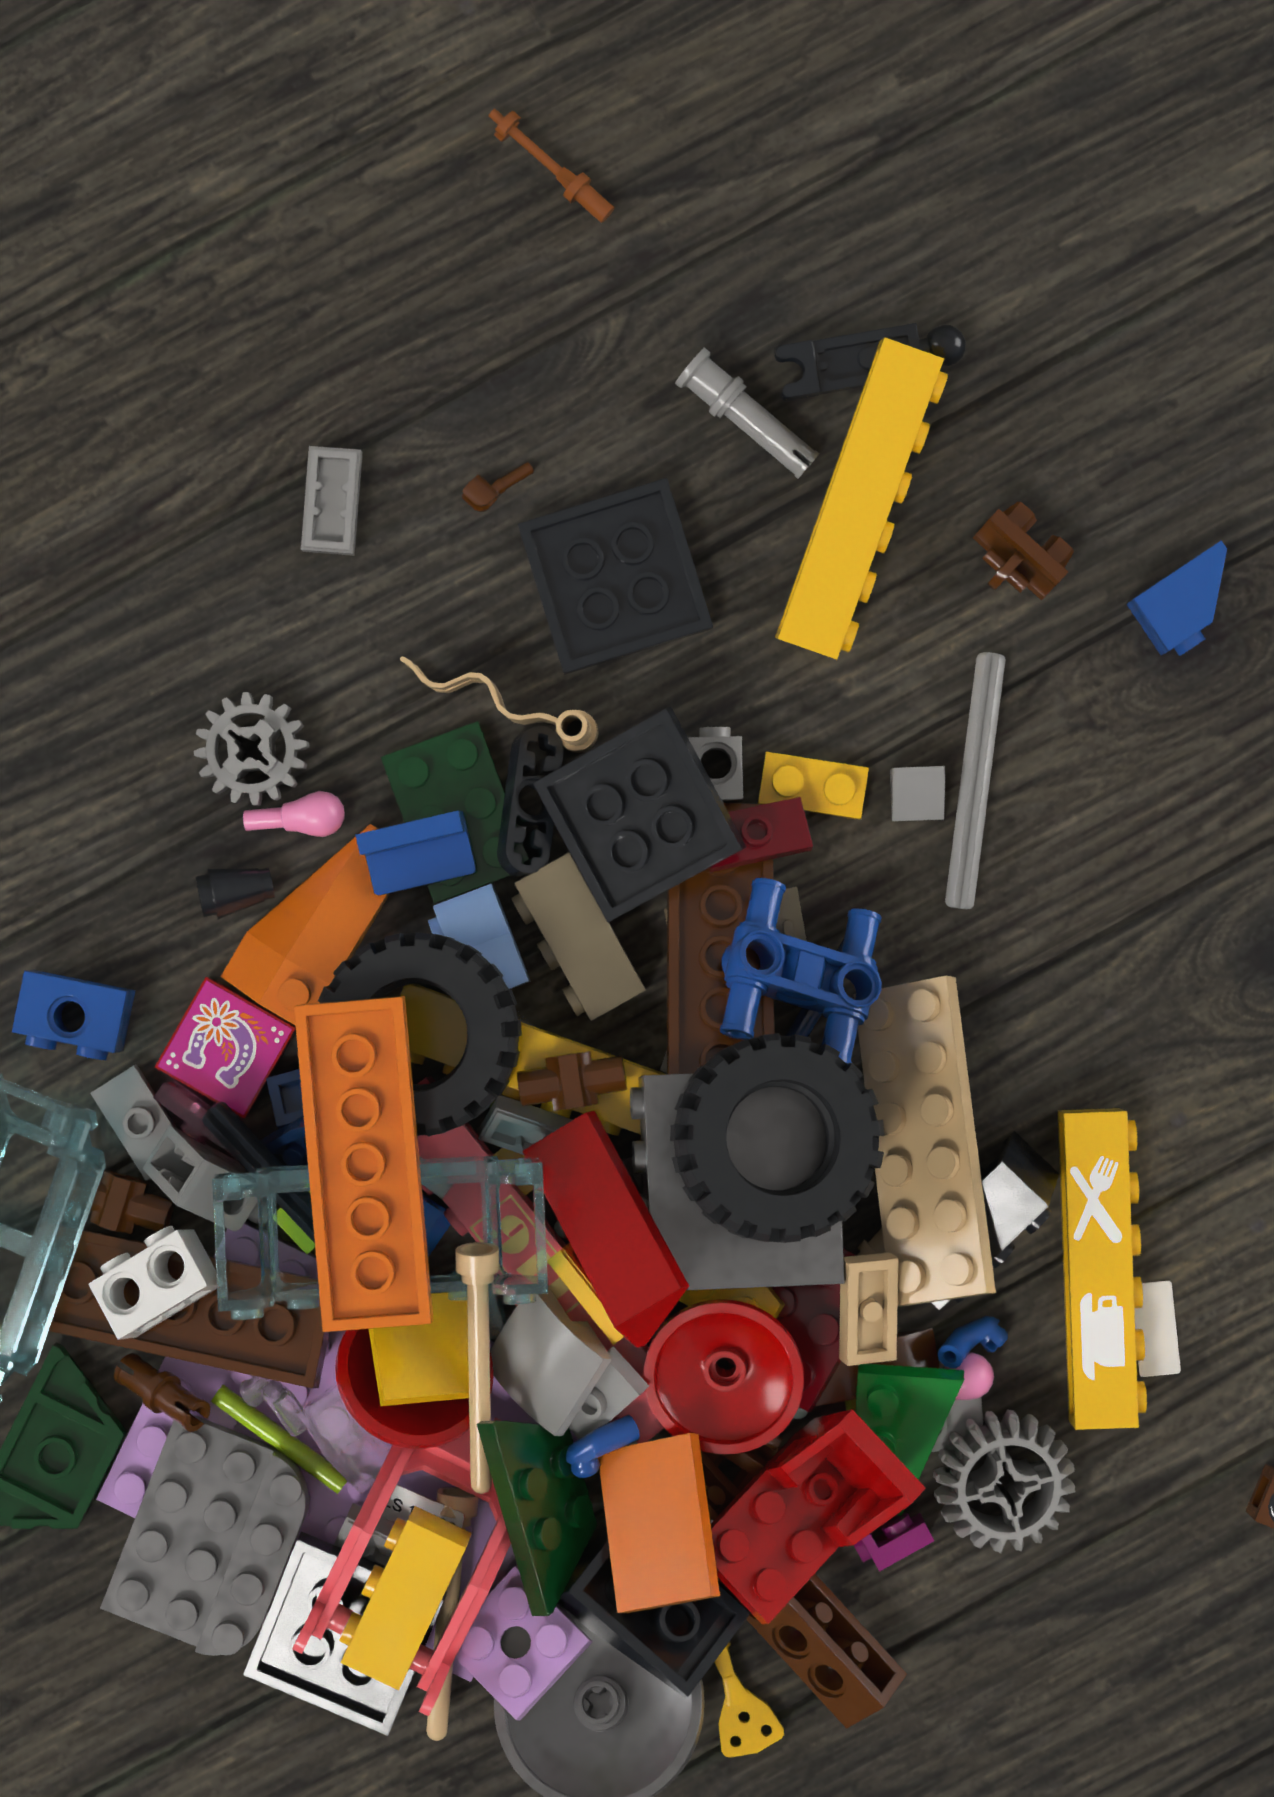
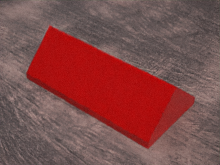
M589 1111L524 1149L522 1152L614 1328L634 1346L641 1347L648 1343L688 1289L689 1284L596 1112Z

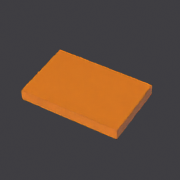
M687 1433L624 1446L598 1457L617 1613H631L719 1597L720 1591L699 1434Z

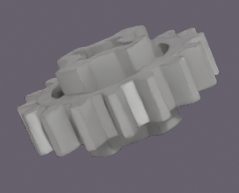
M249 692L242 693L241 705L236 706L227 697L222 699L225 712L219 715L208 710L206 716L213 724L211 729H197L196 735L206 740V747L194 750V756L207 759L208 765L203 767L199 774L203 778L216 776L217 781L212 788V791L216 794H221L228 788H231L230 795L231 802L239 804L245 793L249 794L250 801L254 806H261L262 793L265 792L272 799L280 800L281 792L278 786L284 783L295 788L298 783L291 775L293 768L306 769L308 765L297 758L298 751L309 748V742L296 739L295 734L304 727L302 721L296 720L288 723L286 718L289 716L291 708L283 704L273 711V697L264 694L261 698L259 705L254 703L252 694ZM245 715L265 716L255 726L241 727L234 722L237 718ZM280 732H282L286 744L283 762L276 757L275 740L281 735ZM235 734L254 742L260 737L262 740L258 748L263 753L262 756L269 761V764L251 757L243 760L242 758L246 750L241 746L242 743L235 737ZM220 737L227 741L228 758L222 765L218 755ZM262 771L270 777L268 780L256 784L239 782L249 772Z

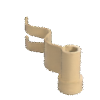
M403 656L400 658L403 663L415 672L423 683L436 692L451 693L472 683L487 684L497 709L512 722L523 725L541 722L556 725L555 731L561 738L563 747L571 752H585L592 748L597 741L598 725L594 718L585 711L567 710L560 714L558 718L545 713L512 714L506 710L497 686L482 673L469 672L446 683H436L428 680L421 669L412 661ZM574 721H581L582 729L580 733L575 736H568L567 727Z

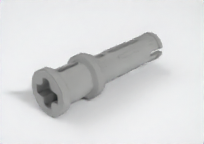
M704 347L681 373L675 384L680 388L686 386L710 406L709 413L714 417L717 415L721 418L725 415L799 479L820 453L816 450L814 451L744 392L747 387L743 384L744 380L739 376L732 378L710 359L711 352Z

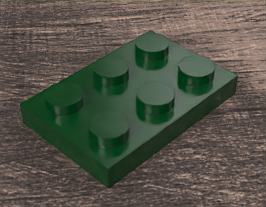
M478 721L381 757L404 823L453 811L464 812L476 864V872L427 884L434 904L512 876L501 867L497 858L505 791ZM523 842L513 846L514 852L521 855L522 864L524 861L529 860Z

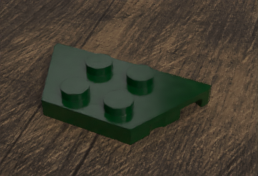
M57 1342L52 1345L0 1449V1526H11V1529H32L35 1526H49L52 1529H78L127 1434V1430L65 1347Z
M499 1420L480 1421L477 1423V1428L532 1616H549L554 1612L597 1526L584 1478L576 1477L571 1471V1464L566 1462L567 1450L569 1445L573 1443L571 1431L568 1428L563 1436H554L540 1424Z

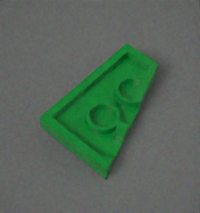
M880 1364L858 1365L856 1414L918 1480L964 1382V1370ZM904 1510L895 1516H902Z

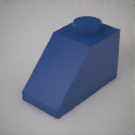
M1222 540L1127 603V606L1160 655L1174 648L1177 654L1181 656L1206 639L1200 630L1212 623L1214 619L1227 548Z

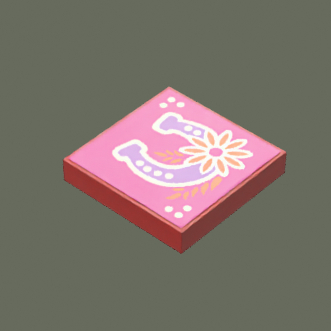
M205 977L156 1063L155 1068L216 1103H226L235 1114L245 1119L267 1083L266 1078L271 1076L294 1036L296 1026L214 979Z

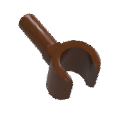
M526 462L510 473L498 478L492 485L479 474L465 486L462 499L475 511L485 512L497 501L500 494L533 474L534 470L530 463Z

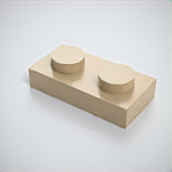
M890 1252L843 1257L845 1284H840L839 1359L847 1366L897 1360L898 1258Z

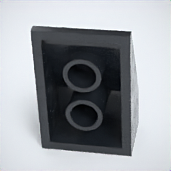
M606 1526L579 1560L558 1602L590 1631L683 1697H688L750 1615V1612L721 1586H719V1597L631 1613H617Z

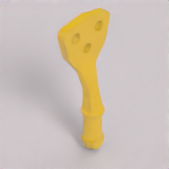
M730 1641L714 1662L722 1677L725 1699L718 1723L721 1752L729 1758L758 1753L781 1740L784 1736V1727L768 1703L745 1688L737 1676L728 1648L731 1645ZM745 1711L750 1715V1719L742 1721L739 1718V1714ZM769 1725L772 1728V1732L768 1735L763 1734L761 1731L762 1726ZM733 1736H738L741 1739V1743L735 1746L731 1743L730 1739Z

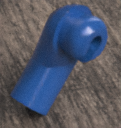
M985 1315L955 1328L938 1351L939 1361L945 1367L957 1368L971 1349L979 1342L987 1352L994 1353L998 1347H1001L1007 1341L1008 1333L998 1325L1000 1320Z
M626 1415L598 1427L569 1445L566 1453V1462L571 1464L572 1473L579 1478L590 1477L599 1470L600 1463L597 1459L598 1457L639 1440L640 1433L635 1420L630 1415Z

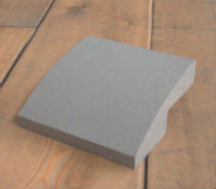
M530 1284L490 1348L496 1380L529 1416L554 1436L564 1435L612 1360L587 1321H571L547 1284Z

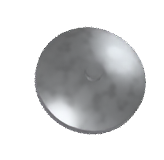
M558 1603L557 1605L572 1617L574 1623L593 1642L520 1721L516 1720L494 1698V1718L497 1734L507 1759L519 1776L543 1797L656 1796L681 1773L698 1743L702 1730L705 1705L702 1679L688 1697H683L590 1631Z

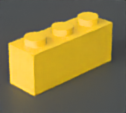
M414 1506L407 1521L397 1517L383 1546L393 1551L385 1569L376 1564L374 1565L361 1593L371 1598L362 1616L352 1612L339 1639L340 1642L348 1645L340 1663L399 1691L466 1550L472 1533Z

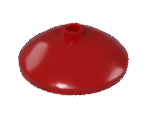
M716 1299L690 1305L674 1314L661 1326L649 1346L644 1364L643 1379L649 1385L645 1393L652 1412L660 1424L672 1436L687 1433L699 1434L701 1451L714 1454H738L757 1449L769 1443L790 1424L802 1399L804 1368L801 1354L793 1337L771 1314L742 1301ZM724 1357L730 1358L736 1366L730 1370H725L718 1366L717 1361Z
M369 1329L346 1330L336 1356L335 1372L337 1386L347 1410L367 1432L395 1446L426 1449L447 1444L470 1429L469 1398L380 1406ZM490 1353V1395H491L492 1387H493L494 1370H493V1361H492V1357H491V1353Z

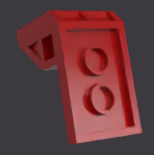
M853 1409L816 1417L787 1441L711 1523L717 1576L761 1624H769L838 1547L852 1546L911 1505L926 1488Z

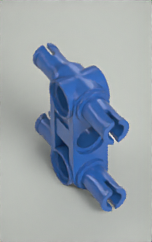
M755 878V880H752V891L745 921L740 922L735 928L732 943L725 949L722 955L725 985L730 988L723 1023L719 1031L726 1036L746 1040L754 1038L755 1022L760 999L763 995L822 1013L827 1018L822 1045L827 1044L840 1052L838 1057L845 1063H852L851 1058L858 1025H863L865 1020L868 1019L870 1006L879 998L881 993L882 981L878 973L876 961L872 959L878 927L882 919L881 915L866 909L849 910L842 950L839 952L780 933L776 929L786 886L773 879ZM746 948L754 950L759 956V970L753 968L748 963ZM844 978L850 980L856 990L855 1000L846 994L843 987Z

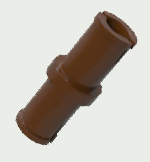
M135 1353L127 1354L120 1360V1362L132 1369L134 1374H129L116 1366L114 1372L115 1381L143 1398V1404L146 1408L154 1413L163 1412L182 1425L188 1432L197 1431L205 1424L191 1415L190 1410L196 1411L208 1419L211 1410L210 1404L182 1387L181 1381L176 1375L168 1371L160 1372Z

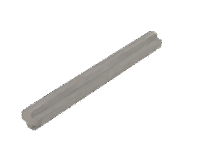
M982 652L976 658L945 898L946 905L951 908L972 909L975 901L1006 661L1005 657L998 653Z

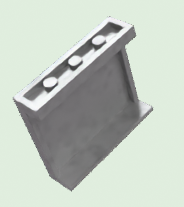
M693 1074L644 1075L638 1077L639 1087L630 1088L631 1118L640 1119L641 1141L632 1142L634 1173H642L643 1194L640 1195L689 1284L687 1290L845 1284L842 1221L831 1226V1231L820 1236L804 1238L797 1242L781 1243L742 1238L728 1232V1229L719 1224H714L702 1214L703 1210L695 1201H690L682 1188L685 1184L680 1173L675 1172L672 1157H675L674 1141H670L671 1125L675 1124L677 1115L675 1106L680 1094H683L690 1083L688 1080ZM769 1087L755 1091L739 1103L729 1120L726 1141L731 1161L744 1178L754 1185L765 1189L785 1190L803 1183L816 1171L824 1156L826 1133L821 1115L810 1100L800 1093L787 1088Z

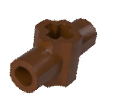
M591 1051L545 1058L547 1067L517 1072L522 1106L552 1102L553 1111L599 1104V1094L627 1090L622 1056L592 1060Z
M110 1170L104 1171L102 1179L74 1171L69 1180L64 1198V1203L92 1211L90 1222L112 1231L134 1234L137 1226L156 1232L168 1227L175 1208L172 1200L147 1193L150 1185L149 1182L135 1176Z

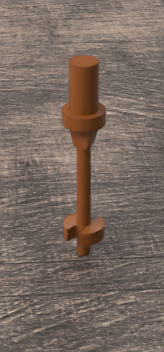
M496 109L490 112L489 117L498 124L494 134L496 138L503 142L511 136L556 176V179L566 189L563 194L564 198L570 203L577 201L599 222L603 223L607 220L615 207L589 185L591 179L584 172L577 176L565 167L562 168L517 128L521 117L515 111L509 112L505 117Z

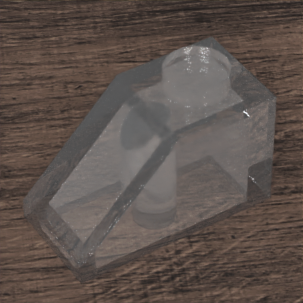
M336 1384L306 1403L297 1415L325 1458L362 1494L372 1487L392 1444L376 1438L358 1424L347 1410Z

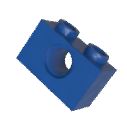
M24 970L12 1032L26 1035L25 1044L29 1046L56 1050L57 1042L77 1045L76 1055L107 1060L108 1052L117 1053L124 1050L136 990L38 970ZM71 1001L78 1003L85 1013L84 1023L77 1031L68 1029L62 1021V1010Z

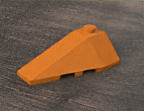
M369 824L360 833L377 830L378 828ZM356 837L246 932L220 976L256 1003L295 1026L294 1006L320 1003L318 999L324 986H329L335 977L333 972L343 961H348L354 956L390 893L384 895H376L374 893L366 856L360 855Z

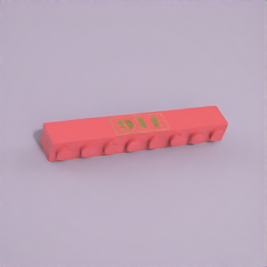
M428 1076L418 1084H429L435 1082L432 1076ZM469 1122L442 1134L417 1136L419 1156L454 1181L453 1186L443 1197V1201L449 1207L443 1212L446 1219L462 1237L469 1232L476 1242L494 1244L499 1248V1271L494 1274V1277L502 1273L514 1288L509 1293L513 1303L516 1306L518 1305L530 1284H547L571 1321H587L606 1351L614 1346L643 1378L645 1359L649 1349L647 1344L636 1347L625 1337L614 1345L611 1343L547 1262L548 1259L565 1247L566 1243L555 1232L554 1228L530 1198L522 1193L495 1159L494 1153L485 1142L478 1139L479 1135ZM422 1185V1189L431 1196L433 1192ZM645 1391L610 1421L612 1422L630 1415L635 1420L639 1429L640 1438L636 1441L638 1444L648 1442L664 1429L652 1412Z

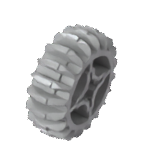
M1007 1409L1002 1422L999 1423L992 1411H986L984 1426L979 1428L973 1419H967L966 1427L970 1432L967 1436L963 1438L959 1433L951 1432L949 1438L956 1447L954 1451L948 1449L939 1450L938 1456L947 1466L934 1469V1479L937 1483L942 1484L934 1490V1497L938 1503L945 1504L941 1514L946 1522H955L953 1529L959 1537L964 1538L970 1535L973 1545L980 1549L989 1540L993 1550L1000 1554L1005 1547L1006 1541L1010 1540L1014 1549L1022 1552L1024 1546L1023 1537L1030 1535L1035 1543H1042L1043 1538L1039 1531L1040 1528L1046 1525L1049 1529L1058 1530L1059 1523L1053 1517L1054 1512H1070V1505L1061 1496L1075 1493L1074 1483L1066 1478L1075 1472L1074 1464L1070 1459L1063 1458L1067 1454L1068 1448L1062 1440H1054V1430L1047 1424L1038 1428V1421L1033 1415L1027 1414L1019 1422L1015 1411ZM1014 1445L1028 1448L1039 1455L1040 1461L1029 1463L1027 1459L1013 1460L1007 1453L1006 1446ZM986 1454L984 1464L979 1469L970 1472L974 1464ZM1003 1466L1012 1476V1479L1007 1478L1009 1484L1004 1486L1006 1497L996 1485V1483L1002 1484L999 1478L1004 1476ZM1037 1490L1034 1497L1022 1508L1025 1497ZM977 1499L981 1503L995 1502L1002 1510L1003 1515L992 1516L980 1513L971 1508L967 1502Z

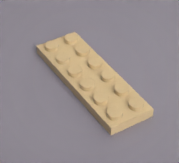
M946 975L882 988L879 998L870 1006L868 1019L865 1020L863 1025H858L865 1088L867 1090L873 1089L879 1103L874 1105L877 1120L883 1119L885 1136H879L878 1151L884 1152L881 1168H875L885 1253L890 1252L898 1258V1307L996 1293L956 977Z

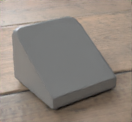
M945 766L890 769L892 821L944 820Z

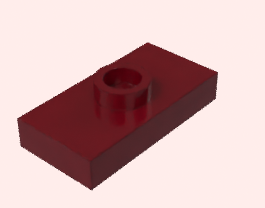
M801 797L728 812L746 848L711 866L709 872L811 851L813 843Z

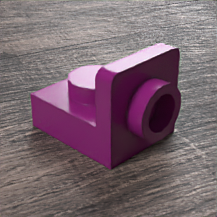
M903 1513L902 1516L894 1517L881 1527L883 1534L874 1537L870 1533L853 1546L863 1562L872 1558L880 1572L935 1540L921 1513L911 1518L908 1513Z

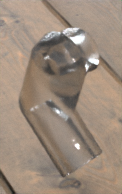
M252 1375L250 1379L241 1382L239 1392L247 1405L257 1407L265 1400L291 1437L303 1433L312 1424L311 1418L296 1396L281 1382Z

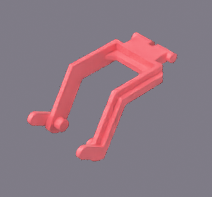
M470 1429L457 1439L433 1448L411 1449L392 1445L292 1650L302 1654L311 1635L322 1639L326 1628L340 1635L342 1634L353 1610L339 1604L402 1475L423 1470L488 1502L496 1523L471 1578L435 1649L432 1650L420 1644L409 1668L421 1674L417 1687L426 1691V1695L419 1712L426 1716L430 1715L437 1701L450 1667L483 1605L511 1545L493 1480L490 1490L483 1494L476 1493L471 1487Z

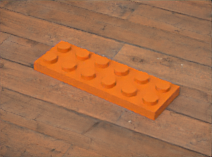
M405 996L294 1006L323 1332L431 1324L434 1319Z

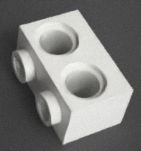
M168 1226L157 1231L144 1240L147 1246L146 1249L133 1257H130L129 1253H124L109 1260L100 1267L103 1275L88 1284L118 1340L138 1337L224 1285L194 1229L175 1231L173 1226ZM174 1252H177L184 1261V1271L178 1280L171 1277L167 1267L168 1260ZM130 1279L137 1283L140 1290L139 1300L133 1307L124 1298V1287Z

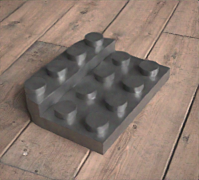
M193 1415L205 1423L194 1432H188L182 1425L173 1420L100 1609L196 1646V1653L212 1656L232 1655L254 1638L265 1621L302 1523L307 1515L310 1495H308L307 1484L301 1470L291 1459L274 1447Z

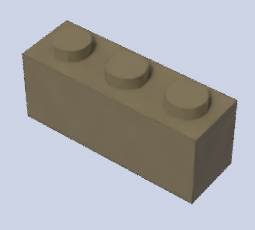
M570 853L514 883L519 894L511 899L526 925L533 921L538 925L545 939L538 942L537 946L551 970L559 966L562 968L570 985L562 990L577 1016L586 1012L592 1021L646 991L644 984L610 923L604 917Z

